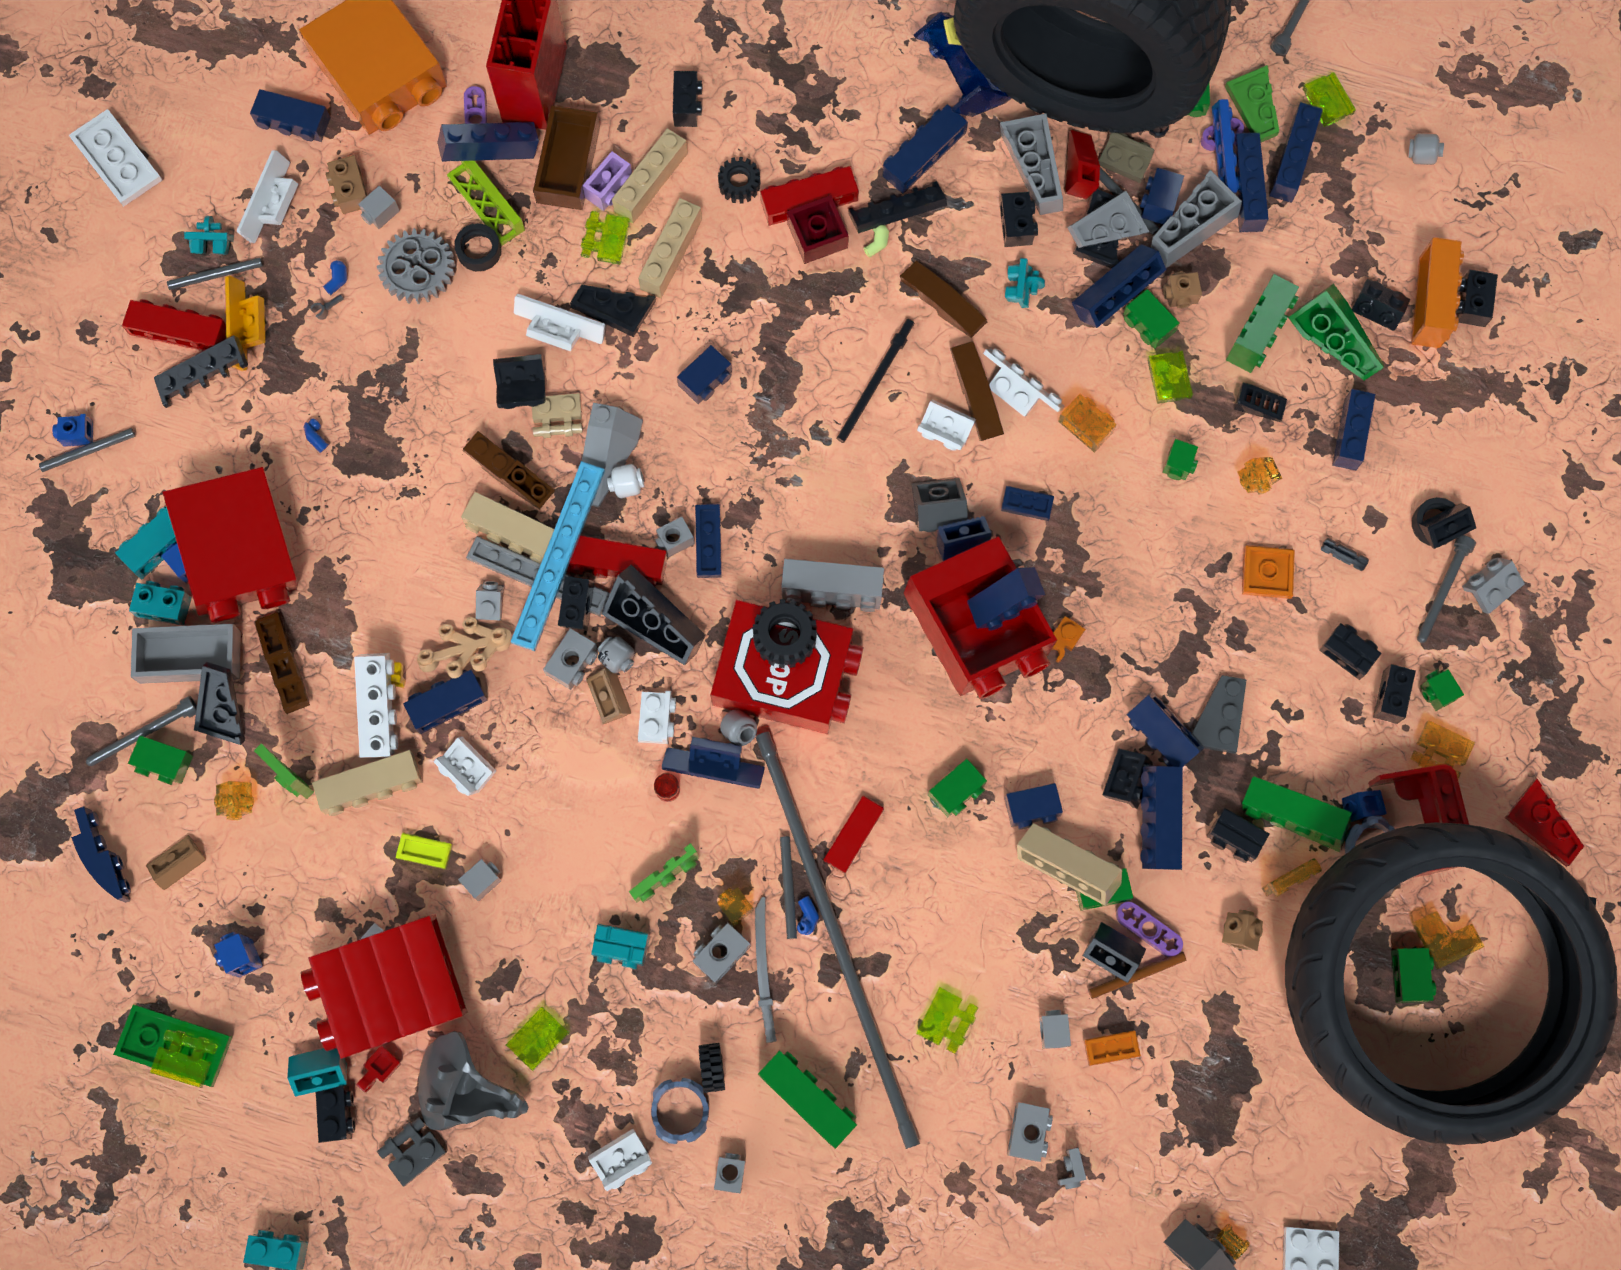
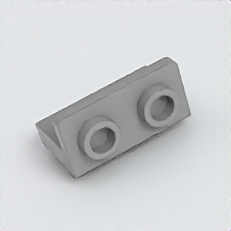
M1494 558L1480 572L1472 575L1462 588L1466 592L1473 593L1482 611L1490 614L1525 583L1513 561Z

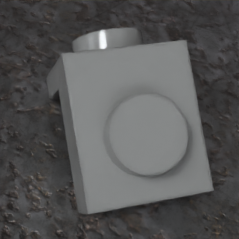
M486 581L479 585L476 590V619L501 620L504 585H498L494 581Z

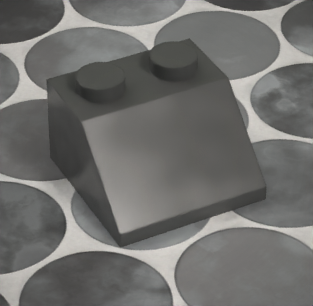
M960 478L911 483L919 532H934L938 530L939 526L943 527V525H952L953 522L957 524L958 521H967V499Z

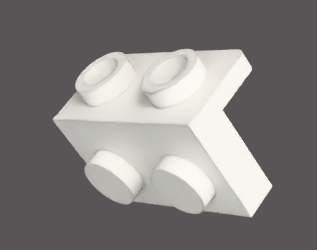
M932 399L917 431L921 432V435L928 440L936 439L942 442L950 450H961L967 442L976 419Z
M458 737L443 756L437 757L434 760L439 772L449 777L456 784L457 790L467 796L479 793L496 773V770L463 737Z
M631 1129L588 1156L606 1191L619 1188L628 1178L645 1172L649 1165L652 1164L649 1153L634 1129Z

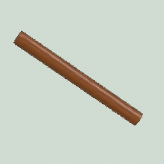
M1182 951L1175 956L1159 960L1137 969L1128 983L1120 978H1115L1088 989L1091 999L1097 998L1187 961L1186 956Z

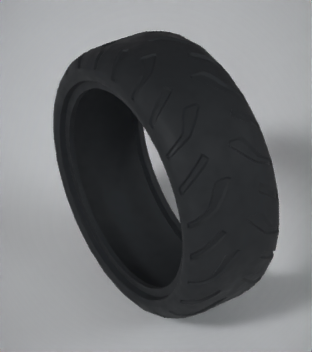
M1424 823L1397 828L1356 845L1339 858L1321 876L1303 901L1292 928L1285 960V988L1289 1012L1299 1042L1318 1073L1335 1092L1369 1118L1403 1135L1430 1143L1466 1145L1482 1144L1489 1141L1496 1142L1517 1136L1522 1131L1526 1132L1557 1114L1560 1109L1566 1107L1583 1090L1585 1083L1590 1080L1611 1040L1617 1016V966L1614 950L1605 924L1585 890L1560 863L1538 848L1512 835L1482 826L1457 823ZM1450 867H1466L1482 873L1502 885L1522 904L1532 918L1540 934L1547 957L1548 993L1546 1005L1536 1032L1527 1046L1508 1066L1497 1074L1471 1086L1454 1090L1434 1091L1410 1088L1394 1083L1387 1078L1368 1058L1353 1032L1344 997V970L1347 954L1356 930L1365 915L1391 889L1427 871Z

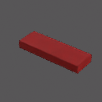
M862 796L823 861L845 874L883 813L884 808Z

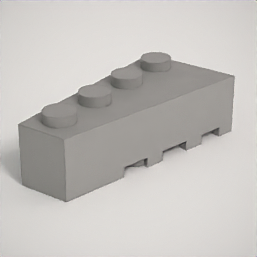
M1047 114L1000 122L1001 137L1028 192H1030L1032 200L1035 201L1039 214L1044 215L1063 211V197Z
M1210 170L1206 174L1205 179L1195 187L1189 198L1179 206L1177 212L1155 234L1152 239L1151 248L1159 251L1166 268L1236 219L1239 216L1242 201Z

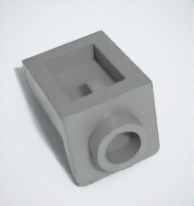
M1079 1148L1066 1150L1067 1156H1063L1066 1171L1071 1172L1072 1177L1057 1181L1058 1185H1065L1066 1190L1080 1187V1181L1087 1180Z

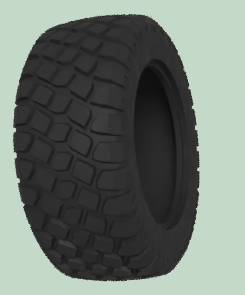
M956 0L953 18L959 42L973 64L992 84L1002 92H1006L1009 97L1018 103H1025L1027 108L1039 114L1043 112L1047 114L1048 118L1059 122L1066 121L1068 125L1075 127H1088V130L1100 132L1133 133L1166 127L1169 124H1174L1183 119L1184 116H1187L1197 105L1211 80L1224 47L1231 17V0ZM1078 11L1083 12V13H1086V14H1089V15H1092V16H1094V17H1096V18H1099V19H1101V20H1103V21H1105V22H1102V21H1099V20L1090 18V17H1088V16H1086V15H1084V14L1079 13Z

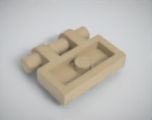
M580 394L546 396L544 404L532 407L533 422L543 423L542 427H533L534 437L543 436L545 439L551 438L552 435L565 434V437H569L576 433H582V423L572 424V420L582 419ZM564 421V425L551 426V422Z

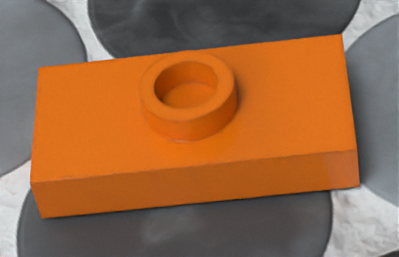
M1135 1030L1083 1040L1089 1066L1141 1056Z

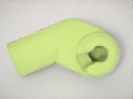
M880 225L873 229L874 241L863 248L869 258L888 245L889 230L887 226Z

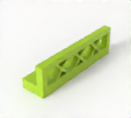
M461 161L462 164L447 174L449 180L482 222L496 232L501 246L525 231L521 218L475 161ZM466 171L470 175L469 184L459 183L456 177ZM472 189L481 190L484 193L482 201L472 200L470 197ZM485 207L496 208V218L486 217L484 215ZM499 224L509 225L512 231L502 237L498 233Z

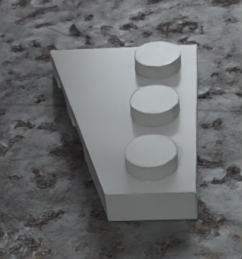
M1127 191L1122 192L1067 227L1078 248L1149 232Z

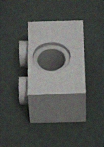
M570 628L544 667V673L569 690H572L574 685L578 686L585 675L583 671L587 665H592L598 656L596 643ZM570 656L579 657L578 663L572 666L566 664V661Z
M729 923L724 927L719 925L710 935L713 939L707 946L705 944L700 945L693 953V956L696 957L693 963L715 984L722 979L751 947V944ZM723 945L727 948V954L724 958L718 959L713 956V950L716 946Z
M1020 1102L1016 1103L1007 1156L1041 1162V1157L1046 1158L1048 1142L1044 1141L1046 1131L1051 1130L1053 1115H1049V1108ZM1028 1125H1033L1038 1132L1037 1137L1032 1141L1028 1140L1024 1135V1129Z

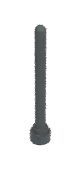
M1299 0L1283 33L1276 36L1271 44V49L1274 53L1278 55H1286L1292 45L1290 37L1310 0Z
M1462 535L1456 538L1454 543V551L1456 553L1417 636L1419 643L1427 641L1465 556L1472 553L1476 546V541L1468 536Z
M191 696L185 697L180 700V704L177 705L176 709L89 756L86 759V764L88 766L96 765L137 742L139 735L146 737L180 717H193L196 715L197 710L195 701Z

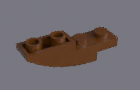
M479 431L476 432L462 450L481 465L484 471L539 510L555 492L551 486L521 462L515 461Z

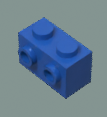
M232 932L220 938L221 942L214 944L217 951L214 953L215 960L219 967L223 966L226 974L240 978L263 967L253 940L249 937Z

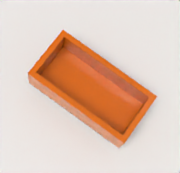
M1433 237L1419 257L1412 345L1441 348L1445 341L1449 340L1452 332L1457 330L1459 319L1455 317V314L1460 304V295H1457V291L1462 282V273L1459 272V267L1464 259V251L1461 250L1462 241Z

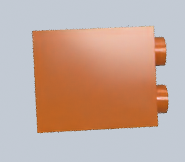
M345 0L299 29L309 54L368 135L378 129L381 131L393 129L401 122L405 112L418 104L422 107L433 104L441 96L442 89L447 87L439 62L392 0Z

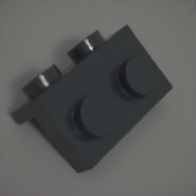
M1367 279L1352 307V311L1394 331L1406 312L1410 298L1401 292L1384 287L1380 282Z

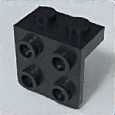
M541 354L493 359L497 385L496 404L498 408L535 407L546 402L545 374Z

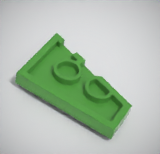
M1268 65L1233 79L1225 85L1250 133H1260L1261 143L1279 134L1276 109L1272 100V86L1269 83Z
M262 743L254 750L277 774L274 779L283 788H286L296 797L301 794L306 799L314 793L295 772L282 763Z
M691 843L684 848L687 852L682 857H672L663 866L664 871L661 873L658 870L653 872L629 891L636 903L640 900L643 903L655 895L654 890L661 885L664 888L669 886L676 880L675 875L682 870L686 873L697 865L696 861L699 859V856Z

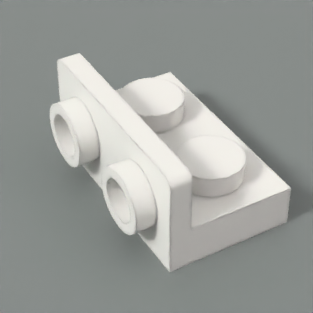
M666 690L665 693L642 692L638 743L669 744V737L674 736V722H670L671 713L676 711V698H672L671 691Z

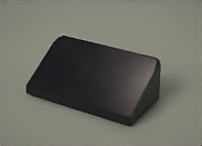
M1462 503L1419 524L1433 549L1477 528L1470 506Z

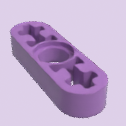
M472 86L464 92L465 124H472L470 118L474 115L482 117L480 123H487L486 97L480 87ZM474 95H478L477 107H474L472 102Z
M1124 902L1117 908V921L1161 954L1169 957L1181 952L1183 948L1182 938L1133 902ZM1131 908L1133 910L1132 915L1137 919L1140 918V915L1144 917L1138 923L1137 929L1133 926L1136 923L1135 920L1132 918L1125 920L1123 918L1124 912H1122V909L1127 910ZM1151 922L1156 926L1154 936L1149 937L1143 933L1142 926L1144 923ZM1162 930L1166 933L1162 936L1164 939L1169 941L1173 938L1175 940L1176 950L1171 949L1168 951L1166 949L1167 944L1164 941L1159 940L1158 944L1154 941L1160 936Z

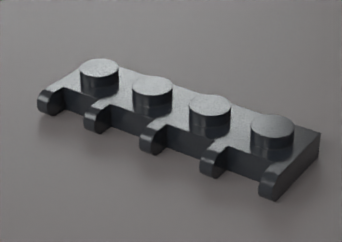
M935 181L932 182V187H927L920 191L916 187L912 189V193L898 198L894 194L890 195V200L875 205L871 201L868 202V207L854 211L853 207L849 208L848 214L857 232L862 233L877 228L880 225H887L947 206V198L938 182Z
M233 335L153 377L163 406L165 408L172 406L170 398L178 394L184 399L190 396L188 389L199 383L203 388L209 387L208 379L218 373H221L224 378L230 376L228 368L238 363L241 368H246L248 363L239 338Z

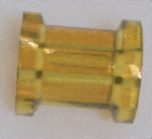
M1227 1224L1218 1233L1216 1239L1232 1254L1231 1257L1237 1260L1247 1250L1250 1242L1243 1240L1232 1230V1225Z

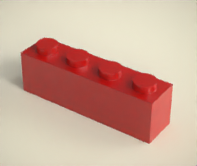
M840 166L823 174L814 173L805 179H793L783 185L768 186L760 191V201L768 226L787 221V211L830 195L836 207L857 202L859 190L851 166Z
M140 299V301L130 300L122 323V327L131 336L205 351L226 340V324L221 317L213 314L208 316L200 315L198 312L190 309L181 311L167 304L158 306L144 299Z
M580 536L567 569L575 574L589 572L593 573L595 577L607 578V576L618 577L621 572L632 565L653 586H656V584H663L668 555L666 550Z

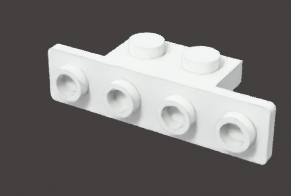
M276 150L271 151L237 228V233L250 243L256 242L263 224L281 225L298 186V183L293 179L284 178L290 162Z
M521 294L515 296L514 314L532 320L527 328L526 336L570 352L579 337L598 344L603 343L606 326L604 323Z
M990 348L984 351L983 354L1001 367L989 384L991 391L1024 417L1027 416L1039 399L1043 400L1055 411H1063L1065 406L1061 403L1063 400L1053 392L1049 394L1042 389L1044 385L1034 377L1030 379L1023 374L1025 370L1016 363H1009L1002 351L994 348V350Z

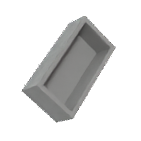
M784 559L781 586L782 599H785L786 603L794 600L796 605H800L803 602L811 603V606L814 607L836 605L837 609L842 610L858 607L861 611L874 612L875 609H880L884 568Z
M234 624L132 628L131 678L139 684L200 681L202 666L206 662H210L231 669L233 680L240 679L241 631Z

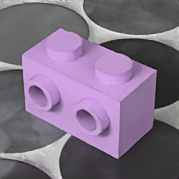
M611 151L583 184L585 199L602 211L608 206H612V198L632 174L631 164Z

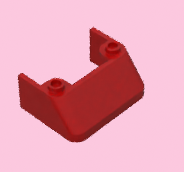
M1440 764L1382 774L1368 782L1369 787L1394 783L1396 793L1401 799L1406 801L1418 799L1424 823L1437 822L1469 825L1456 771L1449 765ZM1459 867L1436 869L1414 877L1431 875Z

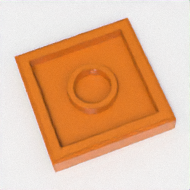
M1246 545L1244 547L1242 595L1291 599L1293 597L1295 550Z

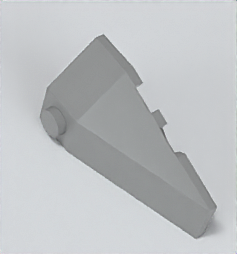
M593 403L582 457V462L605 470L592 504L595 507H600L609 492L607 478L611 477L612 469L625 465L631 452L638 445L643 424L642 419L618 407Z

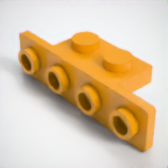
M229 275L225 277L226 337L228 339L234 335L239 338L247 360V348L266 343L264 298L257 295L245 299V283ZM239 363L232 366L233 368L238 369L240 371L247 370V367L244 369L241 368Z

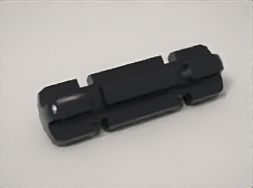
M1326 538L1321 546V551L1327 554L1332 553L1333 557L1348 565L1353 564V567L1360 571H1363L1369 562L1367 557L1361 554L1358 556L1357 552L1340 543L1336 545V541L1330 538Z

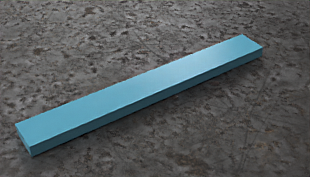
M581 461L512 636V644L536 651L604 476L605 470L603 468Z

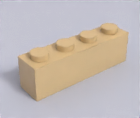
M668 128L665 130L612 198L614 212L634 224L688 154L687 142L684 138Z
M679 198L638 277L640 290L662 299L702 221L700 206Z
M474 492L461 515L465 528L476 534L480 531L486 534L490 541L497 544L503 542L509 545L508 548L518 554L524 552L530 555V559L540 564L554 532L553 528L477 492Z
M410 750L312 782L319 809L325 815L329 814V816L342 814L345 808L351 806L354 808L366 806L369 804V800L378 798V800L390 798L393 796V792L402 790V792L414 790L417 788V784L423 783L415 755Z
M1033 823L1017 844L1018 860L1105 906L1122 883V869L1115 863L1107 862L1097 857L1092 851L1076 846L1069 839H1063L1053 834L1046 827H1040Z

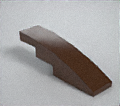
M915 261L900 275L901 281L916 291L921 300L936 309L938 316L972 338L988 323L987 319L964 297L918 261Z
M974 341L950 348L970 415L976 419L975 427L979 441L1003 435L1004 431Z
M276 612L255 620L254 623L263 654L269 665L274 685L278 690L283 710L286 714L310 706L306 689L279 613Z

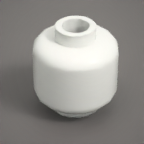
M633 464L613 468L611 477L607 478L610 492L615 491L619 498L638 495L641 492V488L645 487L641 469H637Z

